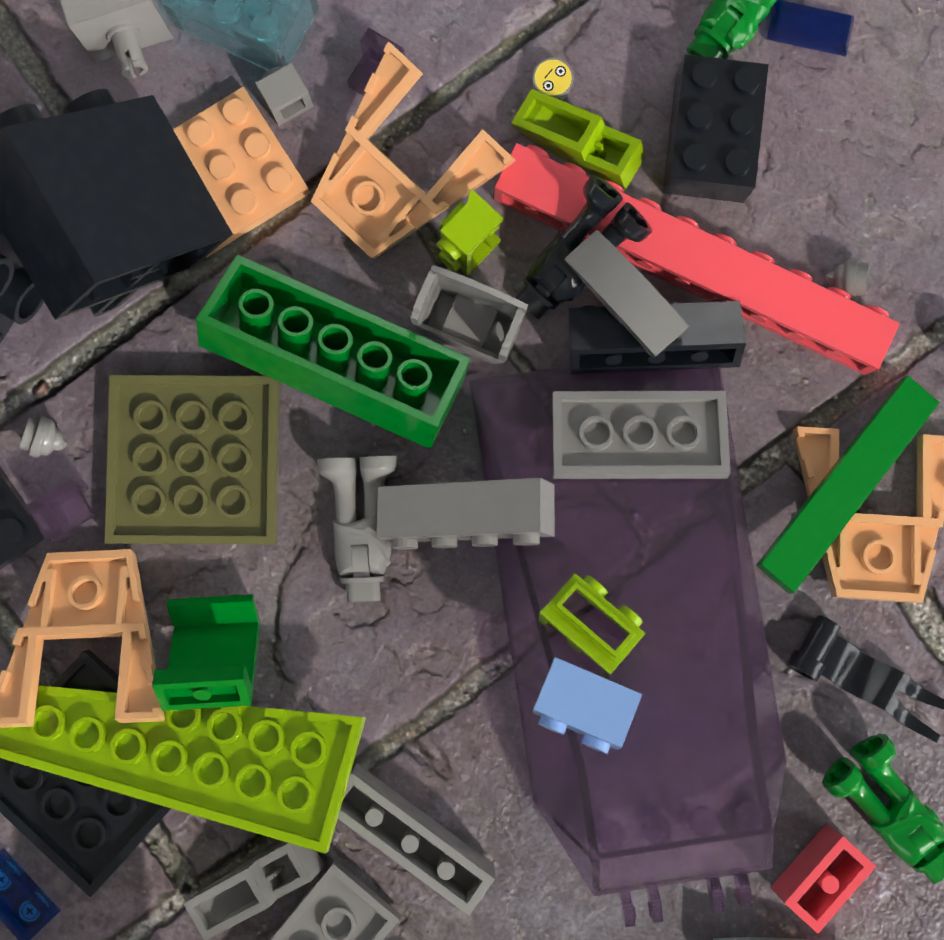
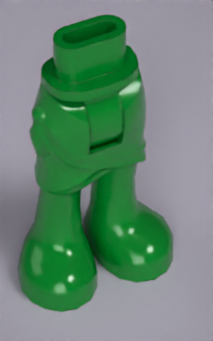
M713 0L705 10L698 27L695 29L694 35L696 38L687 47V52L689 55L727 59L733 51L744 48L753 39L757 32L758 24L770 13V8L777 0Z
M880 733L860 741L851 748L850 754L890 798L887 806L870 789L854 762L845 757L836 760L825 773L822 780L824 788L836 798L847 796L851 798L869 817L870 821L868 824L913 870L920 873L923 872L933 884L944 879L943 823L940 822L937 814L931 808L919 801L913 790L907 788L893 770L890 762L896 755V748L886 734Z

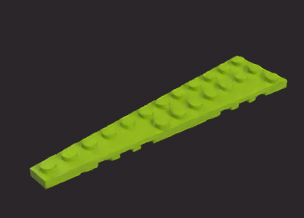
M38 685L34 725L32 727L0 728V758L314 851L327 853L329 852L366 718L253 706L170 710L164 711L165 721L120 723L115 720L117 693Z

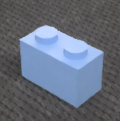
M555 657L533 713L541 716L538 722L539 725L564 735L566 728L584 735L582 744L608 754L610 747L617 750L622 748L642 694Z

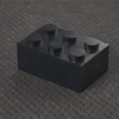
M684 55L675 77L662 193L744 203L756 187L769 64Z

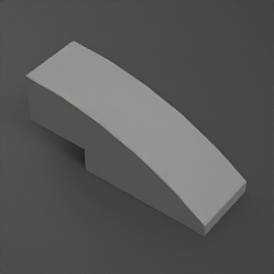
M598 230L592 233L564 259L614 318L625 326L651 357H656L690 327L637 268Z
M280 841L187 899L183 905L203 940H208L269 908L278 898L309 883L325 867V864L317 851Z

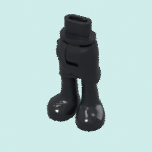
M592 175L583 187V194L586 199L583 209L565 231L560 229L553 241L538 255L527 274L528 276L523 280L525 286L515 297L528 304L527 311L537 319H540L549 308L555 310L559 304L573 301L584 290L586 284L564 259L623 200L622 195L614 187L596 175ZM627 202L615 214L601 234L617 247L627 239L634 242L643 241L652 233V228L643 215Z

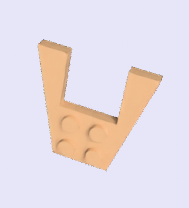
M390 42L386 44L383 50L385 54L375 74L372 73L364 89L366 93L355 116H351L345 129L346 135L337 153L334 152L311 200L325 216L373 259H376L467 196L471 189H477L516 161L482 129L426 194L381 152L369 138L423 75Z
M800 426L793 429L794 441L808 497L839 459V429ZM923 434L917 437L916 517L855 513L822 556L832 598L907 603L923 602L936 550H933L938 530L943 527L944 436Z
M131 549L47 553L27 604L30 606V610L23 628H18L12 644L16 647L7 670H2L0 674V728L32 727L34 725L44 640L122 637L115 720L120 723L165 721L164 711H162L152 687L156 664L136 554Z

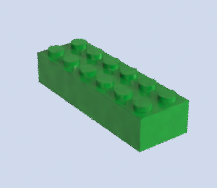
M238 254L196 318L200 347L428 449L432 448L460 391L471 360L470 357Z

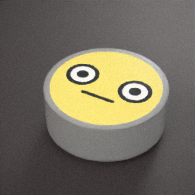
M544 59L534 69L532 88L562 101L571 92L574 80L573 71L569 64L562 59Z

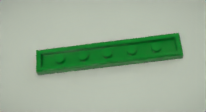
M909 375L900 379L756 566L788 594L795 593L940 402Z

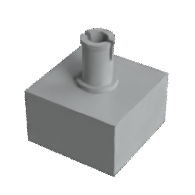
M60 0L68 27L96 63L117 56L123 77L136 78L134 67H137L140 76L147 73L148 66L144 60L142 48L174 39L162 0Z

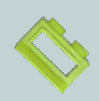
M473 189L469 191L467 203L464 205L460 202L440 223L441 239L436 243L441 251L438 254L439 259L451 271L456 272L460 269L466 276L501 242V239L494 232L503 221V217Z
M575 573L540 611L538 620L544 625L549 622L567 638L566 642L572 649L579 654L581 652L585 653L603 669L600 674L607 679L646 634L639 628L643 621L627 606L622 604L617 609L604 598L608 593L607 590L590 575L582 579ZM574 591L579 593L628 635L616 650L611 648L563 606Z

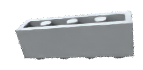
M542 478L378 487L377 538L391 541L393 549H418V542L431 541V547L457 548V540H472V546L495 547L498 546V539L513 538L514 545L530 546L539 545L540 537H555L554 484Z
M356 763L350 773L338 819L470 916L495 880L494 864Z

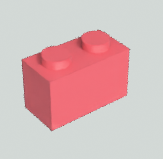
M826 823L774 882L771 889L818 934L877 866L843 835Z

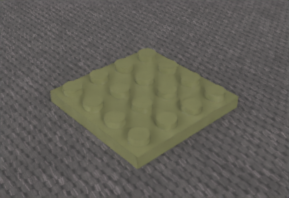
M109 375L105 544L277 545L280 382L267 376Z

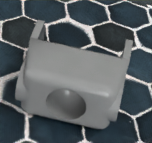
M432 265L416 299L410 318L412 324L428 338L488 363L498 364L504 363L507 360L527 312L528 304L473 279Z

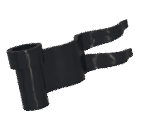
M817 615L799 651H793L786 666L815 682L822 675L844 691L884 710L905 727L937 743L941 735L913 716L893 693L895 690L912 699L943 710L944 699L918 685L904 672L858 650L851 643L838 636L841 629L840 625L824 616Z

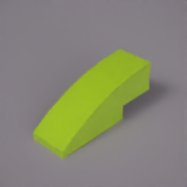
M534 89L530 90L511 122L513 128L566 162L581 167L590 175H596L603 180L616 183L624 191H626L646 157L640 139L605 126L603 118L599 115Z

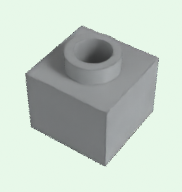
M293 63L284 67H274L268 70L261 80L255 82L278 126L314 107L310 94Z

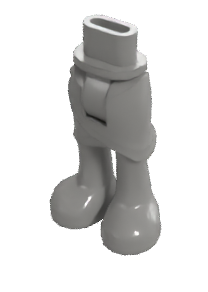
M397 456L359 457L364 489V518L359 521L356 519V458L317 459L319 474L332 482L335 493L336 519L332 520L334 555L339 576H343L341 577V583L346 584L347 602L380 601V582L385 581L384 573L387 566L391 563L390 541L377 538L378 487H384L387 478L396 472Z

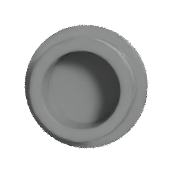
M849 258L845 264L838 265L834 272H829L825 278L831 287L847 292L851 296L850 300H856L857 296H867L871 263L861 262L860 258Z
M41 416V419L29 417L19 449L29 451V456L37 458L41 455H49L54 450L64 449L67 446V441L63 439L62 432L56 429L52 419Z

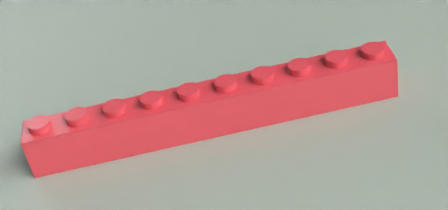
M516 143L511 153V156L516 161L502 171L495 186L494 201L558 231L560 229L565 231L586 204L583 187L590 177L586 176L584 169L573 163L566 162L563 165L550 159L548 153L537 146L527 145L524 147ZM604 180L622 195L623 200L582 242L596 230L601 233L621 207L628 202L643 215L652 228V233L643 241L634 242L627 239L616 247L636 268L708 302L712 300L740 301L742 318L863 375L880 369L900 325L899 322L888 318L889 313L873 305H860L850 300V294L835 287H828L826 289L812 282L813 278L803 271L796 269L788 271L775 265V260L765 253L758 251L750 253L737 247V242L729 236L719 233L709 234L699 229V224L685 216H677L675 218L661 211V206L647 198H639L637 200L624 194L623 188L616 183Z

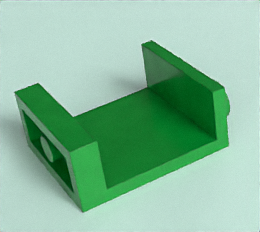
M233 594L229 596L168 599L166 607L174 626L167 669L154 670L152 687L162 711L251 705L260 630V617L254 595Z

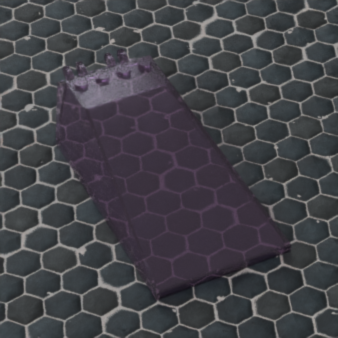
M570 366L470 381L484 481L542 478L554 484L555 537H540L539 545L530 546L514 545L513 538L498 539V546H495L534 803L593 895L601 896L619 893L625 927L636 925V911L630 893L633 890L646 889L648 913L653 923L664 921L658 890L659 886L706 879L713 913L716 914L724 912L726 905L719 877L733 875L736 887L735 895L741 910L753 907L751 887L747 873L772 869L786 769V756L728 408L727 420L731 474L727 479H553V391H725L721 368L571 374ZM575 573L582 579L587 575L596 579L608 592L604 598L617 609L623 604L634 611L643 621L639 628L646 633L607 678L612 682L642 694L622 748L617 750L610 747L608 754L582 744L584 735L566 728L564 735L539 725L538 722L541 716L533 713L555 657L605 678L600 674L603 669L585 653L581 652L579 654L572 649L566 642L567 638L549 622L544 625L538 620L540 611ZM576 591L563 604L568 611L614 650L628 636Z

